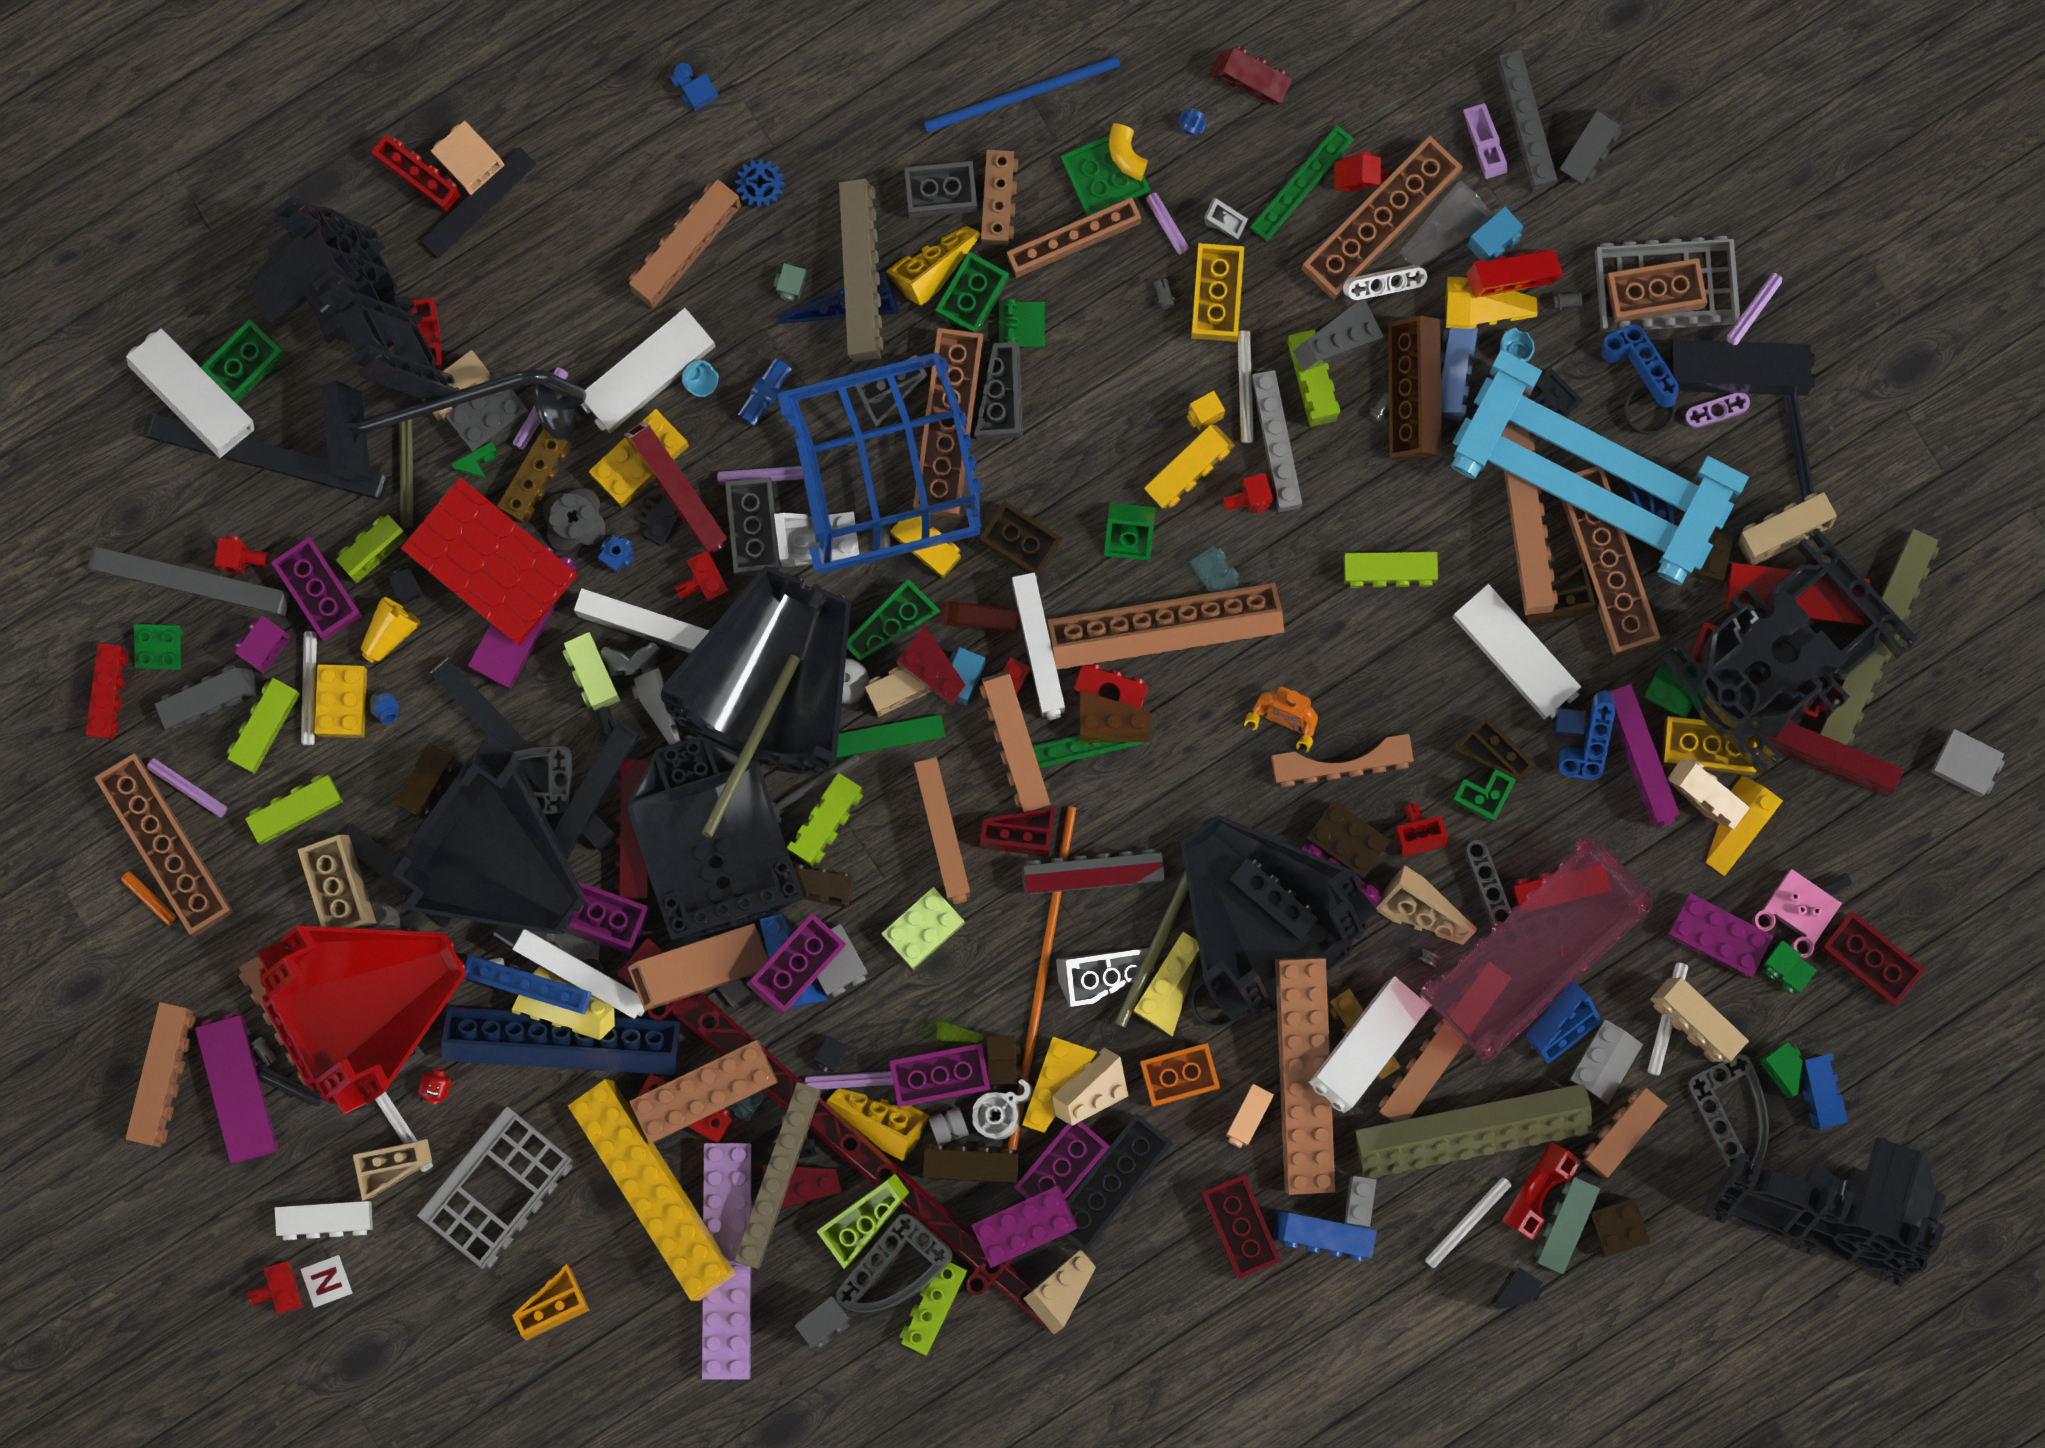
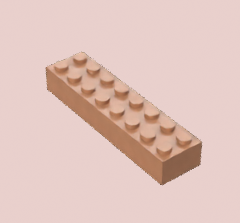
M1429 136L1306 260L1302 266V271L1335 301L1344 292V283L1349 278L1360 276L1461 173L1463 166Z
M938 328L934 353H938L947 361L948 375L961 412H964L967 418V425L964 426L965 432L971 435L983 347V334ZM935 365L932 366L926 416L951 410ZM954 418L924 425L919 462L929 506L962 498L965 469ZM917 484L913 510L921 508ZM961 506L931 513V515L959 518Z
M1596 466L1575 473L1611 492L1603 469ZM1561 499L1581 561L1585 564L1593 596L1613 656L1657 643L1661 638L1625 532Z
M134 753L94 777L191 936H197L234 913L138 755Z

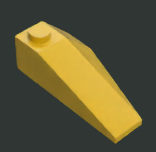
M838 1088L827 1100V1104L881 1150L904 1161L918 1143L930 1115L912 1106L897 1108L895 1105L888 1104L889 1100L881 1099L879 1102L868 1099L865 1094Z

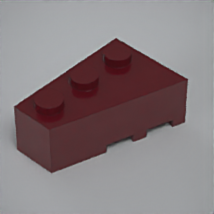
M1239 46L1219 52L1209 77L1214 79L1216 76L1229 80V86L1235 88L1238 85L1247 90L1249 95L1273 106L1282 103L1292 82V79L1286 76L1287 73L1279 68L1273 69L1267 65L1268 62L1266 60L1248 55L1249 52Z
M924 625L896 663L905 672L953 707L966 690V684Z
M1055 806L1036 811L1030 810L1015 815L1009 814L983 819L980 848L1049 857Z
M762 1165L764 1175L768 1165ZM795 1167L781 1209L842 1193L837 1170Z

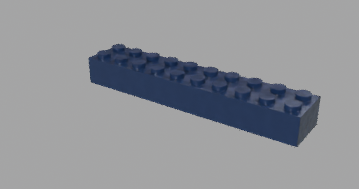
M447 1007L441 1041L442 1060L676 1075L680 1045V1021L614 1017L615 1026L601 1040L573 1032L570 1027L561 1026L560 1028L554 1026L551 1021L541 1018L539 1021L531 1019L530 1015L522 1012L518 1015L512 1013V1011Z

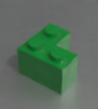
M1496 769L1493 771L1484 789L1464 779L1452 803L1493 823L1516 779Z
M1783 940L1775 944L1760 965L1764 969L1762 971L1764 975L1772 980L1778 979L1783 983L1781 987L1791 994L1793 992L1796 994L1800 993L1817 970L1801 959V953Z

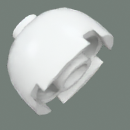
M846 658L842 704L858 702L865 695V687L868 686L869 676L867 670L860 662L852 658Z

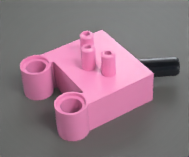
M1791 869L1787 872L1762 911L1753 916L1752 925L1767 932L1774 927L1776 919H1778L1803 936L1794 940L1791 943V947L1797 950L1798 942H1804L1808 947L1807 953L1800 956L1801 959H1804L1813 953L1815 942L1842 904L1830 895L1852 884L1851 878L1847 873H1843L1816 886ZM1764 915L1768 918V927H1761L1759 925V916Z

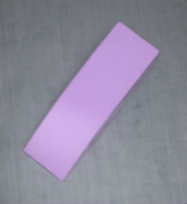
M1486 104L1464 109L1463 113L1485 179L1507 173V162Z

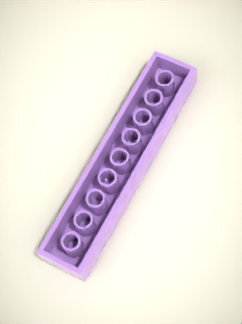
M704 1143L703 1222L737 1275L703 1298L702 1379H751V1267L735 1261L752 1213L751 1143Z

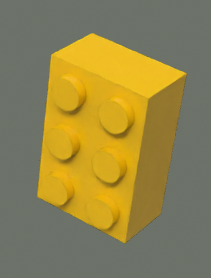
M318 665L315 734L318 737L365 738L367 669L364 666Z

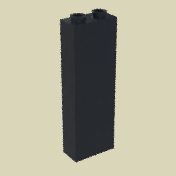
M1673 340L1671 345V374L1677 381L1680 392L1808 396L1811 388L1815 387V374H1811V367H1814L1815 354L1811 353V344L1739 342L1737 345H1732L1729 342Z

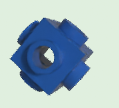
M613 535L611 539L607 538L600 547L602 552L598 556L599 561L618 574L623 566L628 567L634 559L632 555L634 550L630 547L632 543L623 536L617 538Z

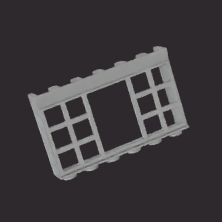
M1727 236L1714 237V240L1705 241V238L1698 237L1692 238L1691 242H1682V239L1668 240V243L1650 240L1642 245H1636V242H1625L1623 246L1604 243L1600 244V247H1597L1594 252L1601 333L1615 332L1632 324L1640 326L1643 330L1733 325L1740 318L1734 239H1727ZM1727 251L1728 267L1711 268L1710 252ZM1705 252L1706 268H1701L1702 274L1707 273L1708 289L1705 290V293L1709 295L1710 311L1693 312L1692 310L1618 323L1613 322V317H1607L1606 301L1610 300L1609 295L1605 296L1604 280L1608 274L1603 273L1602 258H1617V271H1622L1621 257L1638 256L1639 268L1644 267L1643 256L1683 253L1685 261L1689 260V253ZM1728 272L1730 288L1713 289L1712 273ZM1730 293L1731 309L1715 310L1714 294Z
M506 1107L417 1216L481 1269L491 1268L499 1258L496 1254L501 1248L506 1250L514 1240L511 1238L516 1230L520 1232L526 1226L528 1215L531 1212L535 1214L543 1205L541 1199L546 1193L551 1195L557 1188L558 1184L556 1181L561 1175L565 1177L571 1171L573 1159L512 1109ZM515 1120L529 1130L518 1144L505 1134ZM532 1134L546 1144L535 1158L522 1148ZM501 1137L514 1147L513 1151L504 1161L490 1151ZM549 1148L563 1158L553 1172L539 1162ZM518 1151L532 1161L522 1175L518 1174L508 1165ZM487 1154L535 1193L508 1226L461 1188ZM535 1165L549 1175L539 1189L525 1179ZM457 1191L471 1201L460 1215L447 1205ZM474 1205L488 1215L477 1229L464 1219ZM443 1208L456 1218L447 1231H444L433 1222ZM491 1219L505 1229L495 1243L481 1233ZM460 1222L473 1232L464 1245H461L450 1236ZM477 1236L490 1246V1249L481 1260L467 1250Z

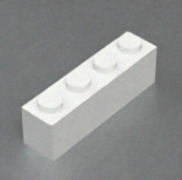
M370 1201L275 1207L276 1236H283V1240H296L297 1235L305 1234L306 1239L320 1238V1233H329V1237L344 1236L343 1232L353 1231V1236L367 1235V1230H373L372 1205Z

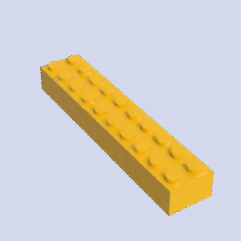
M604 1079L569 1104V1109L691 1301H700L736 1276V1272L654 1143L649 1144L635 1113L615 1082Z

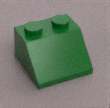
M1110 503L1104 556L1150 561L1155 507Z
M1659 664L1641 701L1672 717L1686 718L1693 705V701L1664 667ZM1683 671L1685 677L1689 679L1695 678L1690 673Z
M1788 1042L1780 1045L1759 1061L1787 1099L1798 1094L1802 1067L1801 1052L1794 1044L1790 1045Z

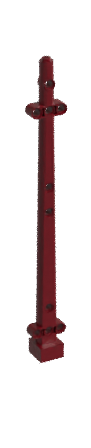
M647 938L617 974L636 990L628 967L638 961L665 952ZM702 992L665 1004V1012L661 1016L654 1015L653 1009L648 1010L649 1015L655 1020H664L670 1014L674 1015L721 1056L756 1041ZM707 1016H712L716 1020L715 1026L711 1029L703 1026V1020ZM762 1046L779 1082L763 1091L787 1111L797 1082L805 1083ZM820 1097L809 1130L876 1187L883 1183L879 1178V1173L882 1169H890L893 1175L896 1174L909 1192L899 1206L907 1213L915 1216L952 1251L975 1269L966 1283L969 1293L981 1295L993 1284L1047 1331L1051 1332L1033 1309L1021 1301V1295L1024 1291L1031 1292L1035 1288L1009 1265L1013 1258L999 1264V1269L996 1273H988L985 1269L988 1261L977 1236ZM847 1138H854L857 1141L855 1150L847 1151L844 1148V1142ZM974 1278H979L983 1281V1289L979 1292H974L970 1288V1282Z

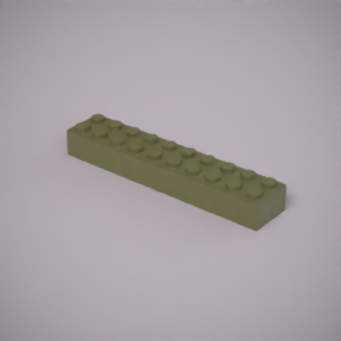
M1585 1084L1355 1130L1358 1159L1363 1178H1378L1392 1173L1399 1174L1407 1170L1423 1169L1431 1165L1447 1164L1451 1161L1467 1160L1480 1155H1492L1495 1152L1515 1150L1529 1145L1536 1146L1544 1142L1560 1141L1564 1138L1584 1136L1592 1133L1591 1104Z

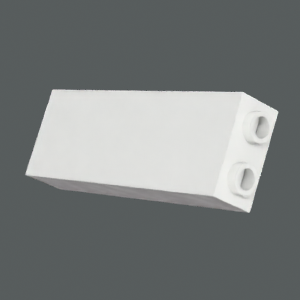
M684 308L585 390L587 394L586 400L581 404V407L587 414L590 412L594 414L597 418L594 422L602 431L606 429L609 433H612L681 376L688 364L695 360H700L715 348V343Z
M159 329L156 333L152 332L149 334L145 342L140 346L133 347L126 356L128 366L219 458L254 431L253 420L162 329Z
M1035 572L1012 577L1013 591L1042 718L1047 717V720L1057 719L1064 713L1065 706Z
M1489 584L1453 615L1452 618L1544 720L1549 716L1553 719L1557 709H1561L1560 706L1567 701L1570 704L1580 695L1577 691L1581 686Z
M582 588L574 608L575 613L580 618L689 654L709 632V630Z
M523 930L513 950L579 988L592 992L593 996L634 1019L637 1015L642 1017L644 1008L637 992L529 930Z
M1394 976L1384 984L1308 1083L1313 1086L1316 1093L1325 1096L1336 1110L1343 1113L1347 1112L1356 1104L1430 1006Z

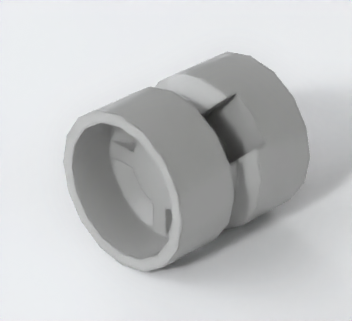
M959 1106L947 1110L944 1116L939 1113L928 1117L938 1145L950 1142L951 1137L959 1139L969 1135Z

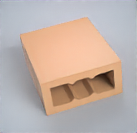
M466 121L454 126L451 133L444 139L436 142L431 150L436 160L470 195L504 166L500 157Z
M1254 1084L1250 1087L1226 1134L1229 1138V1143L1238 1148L1249 1144L1274 1096L1273 1094Z

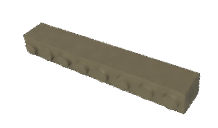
M866 179L839 182L848 356L854 362L880 359V350H883V340L879 335V329L882 328V319L878 315V307H881V298L879 293H877V285H880L879 273L876 272V264L879 263L877 250H875V242L878 241V236L874 228V221H876L877 217L872 200L875 199V189Z
M797 1082L736 1255V1262L760 1269L821 1095L819 1089Z

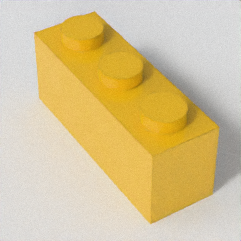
M922 516L899 521L890 531L891 536L901 544L920 540L922 537ZM932 526L930 537L940 535L941 533ZM952 542L911 552L942 579L961 559V555L958 553L960 549Z

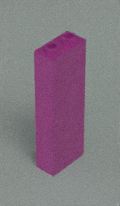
M543 545V546L546 547L550 552L553 553V550H552V549H550V548H548L547 546ZM561 555L559 559L576 572V567L572 565L574 561ZM562 595L520 646L491 623L468 667L511 690Z
M1629 684L1610 691L1614 697L1615 704L1613 723L1652 827L1658 825L1659 829L1676 822L1675 818L1680 814L1632 685Z
M231 1013L224 1015L223 1020L214 1022V1019L200 1022L201 1026L196 1027L195 1030L230 1163L235 1164L278 1152L244 1017Z

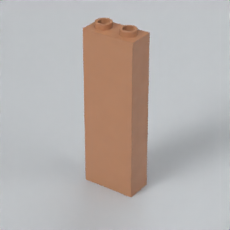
M937 757L915 762V770L948 902L953 901V904L966 902L967 897L971 896Z
M751 924L638 961L629 966L628 969L644 1011L755 975L767 962L769 956L764 950L759 931L756 929L755 924Z

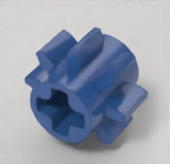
M1189 108L1187 113L1182 111L1178 119V124L1181 125L1180 131L1193 137L1196 136L1197 132L1202 134L1207 123L1203 120L1205 115L1192 108Z

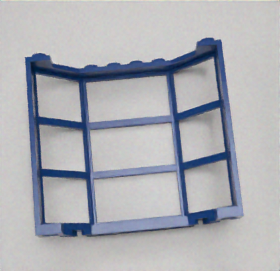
M938 353L778 393L782 416L788 420L795 434H798L795 437V441L799 451L815 529L816 543L820 542L819 546L809 548L813 569L819 575L980 535V498L978 492H981V484L979 479L975 478L974 470L977 469L974 456H971L969 448L972 447L970 435L965 432L964 426L967 425V418L965 413L961 412L948 375L947 361ZM935 365L951 410L910 420L895 375ZM887 378L903 422L862 432L846 388ZM838 390L854 435L814 445L797 400ZM954 418L970 496L929 506L913 428ZM905 430L921 508L880 518L864 440ZM857 442L873 520L832 530L816 452ZM971 504V508L966 509L969 522L968 528L930 537L931 513ZM922 516V537L920 540L881 549V526ZM873 528L872 552L832 561L833 538Z

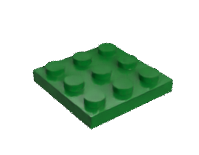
M1110 135L1061 156L1062 163L1087 217L1131 197L1134 200L1151 192L1144 175L1141 181L1136 180L1123 173L1112 160L1109 149Z

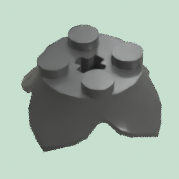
M580 488L569 493H557L544 502L543 517L548 523L547 535L555 550L568 551L579 543L594 545L604 540L605 523L599 515L600 500L593 490ZM577 513L576 516L579 520L569 523L568 515Z
M657 642L650 643L639 650L622 651L607 646L603 647L600 655L609 668L610 676L623 675V670L625 675L641 673L640 669H642V673H647L656 669L655 665L661 647Z

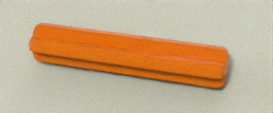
M128 871L122 876L121 881L167 925H171L176 920L177 916L131 872Z

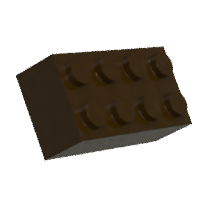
M930 1145V1149H925L924 1179L1017 1184L1018 1154H1014L1013 1149H1000V1153H991V1148L977 1147L976 1152L967 1151V1147L953 1146V1150H944L942 1145Z

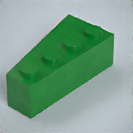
M907 579L848 638L847 652L854 659L860 661L936 615L940 610Z

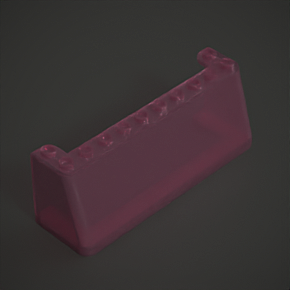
M1591 834L1586 837H1580L1574 844L1576 847L1574 856L1571 859L1566 858L1558 866L1559 870L1554 875L1549 874L1542 881L1543 885L1537 891L1534 889L1529 892L1525 897L1526 901L1520 907L1517 905L1512 908L1508 913L1509 917L1503 923L1499 921L1491 929L1492 933L1486 939L1482 937L1474 945L1475 949L1469 955L1465 953L1457 961L1458 965L1453 970L1448 969L1441 976V981L1429 980L1421 988L1422 992L1420 994L1423 1002L1482 1065H1486L1550 1006L1573 980L1576 981L1642 919L1652 907L1649 891Z

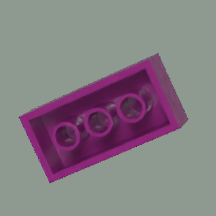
M310 537L271 562L324 642L363 617Z
M578 881L585 895L583 900L586 902L578 913L574 911L570 916L572 921L564 932L632 956L649 915L648 906Z
M1692 893L1686 896L1666 935L1670 939L1747 979L1754 976L1773 938L1771 934Z
M811 913L746 985L781 1016L846 946V943L818 917Z
M982 1044L889 1061L897 1108L990 1090Z
M1081 1121L1073 1126L1067 1124L1014 1189L1024 1198L1029 1199L1059 1185L1065 1199H1067L1110 1146Z
M1059 1185L972 1224L991 1268L1078 1228Z

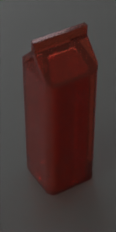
M945 602L942 624L958 628L1015 634L1018 609L964 602Z

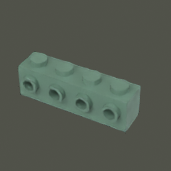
M1576 1177L1572 1178L1571 1181H1566L1562 1193L1565 1194L1562 1203L1558 1201L1552 1213L1556 1215L1552 1224H1547L1544 1231L1545 1242L1543 1246L1538 1245L1534 1257L1537 1258L1535 1264L1557 1274H1564L1600 1188Z

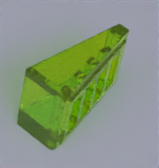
M937 1020L936 1038L938 1041L983 1042V1035Z

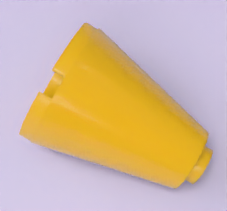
M387 597L382 598L360 649L363 651L361 655L370 662H374V660L379 662L417 629L421 622L414 614L403 610V606Z

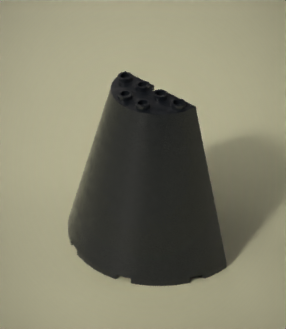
M765 565L663 685L661 700L664 703H668L666 710L682 727L694 736L698 737L702 734L705 738H709L713 742L741 754L789 656L795 655L800 659V662L751 759L759 762L761 767L763 762H766L769 765H777L776 771L787 773H819L821 767L828 770L833 766L837 758L851 601L847 600L842 594H833L826 591L820 585L813 584L812 587L807 586L801 577L796 575L790 576L783 573L777 567Z

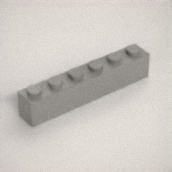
M1273 370L1253 374L1252 386L1278 513L1300 509L1302 500L1276 372Z

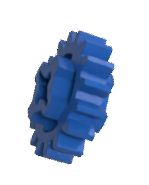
M763 159L759 160V164H755L751 160L750 167L744 164V173H737L741 180L735 181L736 186H740L737 189V194H744L741 197L742 202L749 200V207H752L755 203L758 209H761L762 204L770 208V201L777 204L776 196H783V191L780 188L785 187V182L780 181L784 178L783 173L777 174L779 171L778 165L772 168V161L769 160L767 164H764ZM756 171L752 177H748L752 172ZM765 171L771 173L775 179L769 178ZM759 180H763L762 188L757 187ZM746 189L752 190L755 193V197L751 196ZM773 191L770 195L764 197L766 193Z

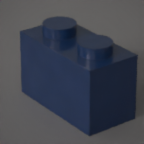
M1557 709L1555 712L1552 737L1579 740L1588 731L1589 717H1586V711Z

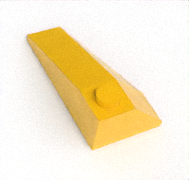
M964 226L943 237L940 244L930 248L927 245L922 248L923 252L913 258L909 255L902 258L886 271V275L908 300L918 305H923L939 292L981 236L980 232Z
M1447 277L1445 294L1446 328L1471 329L1476 328L1477 324L1488 322L1489 325L1497 324V320L1508 319L1515 321L1537 317L1536 297L1511 291L1475 298L1467 277Z
M1743 775L1731 789V792L1750 808L1734 830L1720 823L1718 824L1705 862L1722 876L1727 874L1783 801L1764 786Z

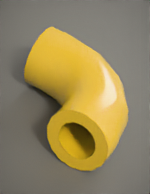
M1113 123L1109 138L1112 160L1123 173L1141 181L1148 160L1138 156L1132 149L1131 142L1134 130L1128 126Z

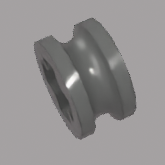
M1422 949V956H1419L1418 960L1436 969V961H1440L1441 957L1426 949Z

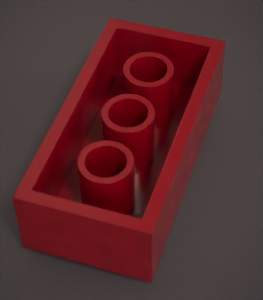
M1853 911L1844 917L1819 948L1892 1008L1899 1004L1925 971L1923 967Z
M1245 1174L1201 1193L1237 1280L1281 1262Z

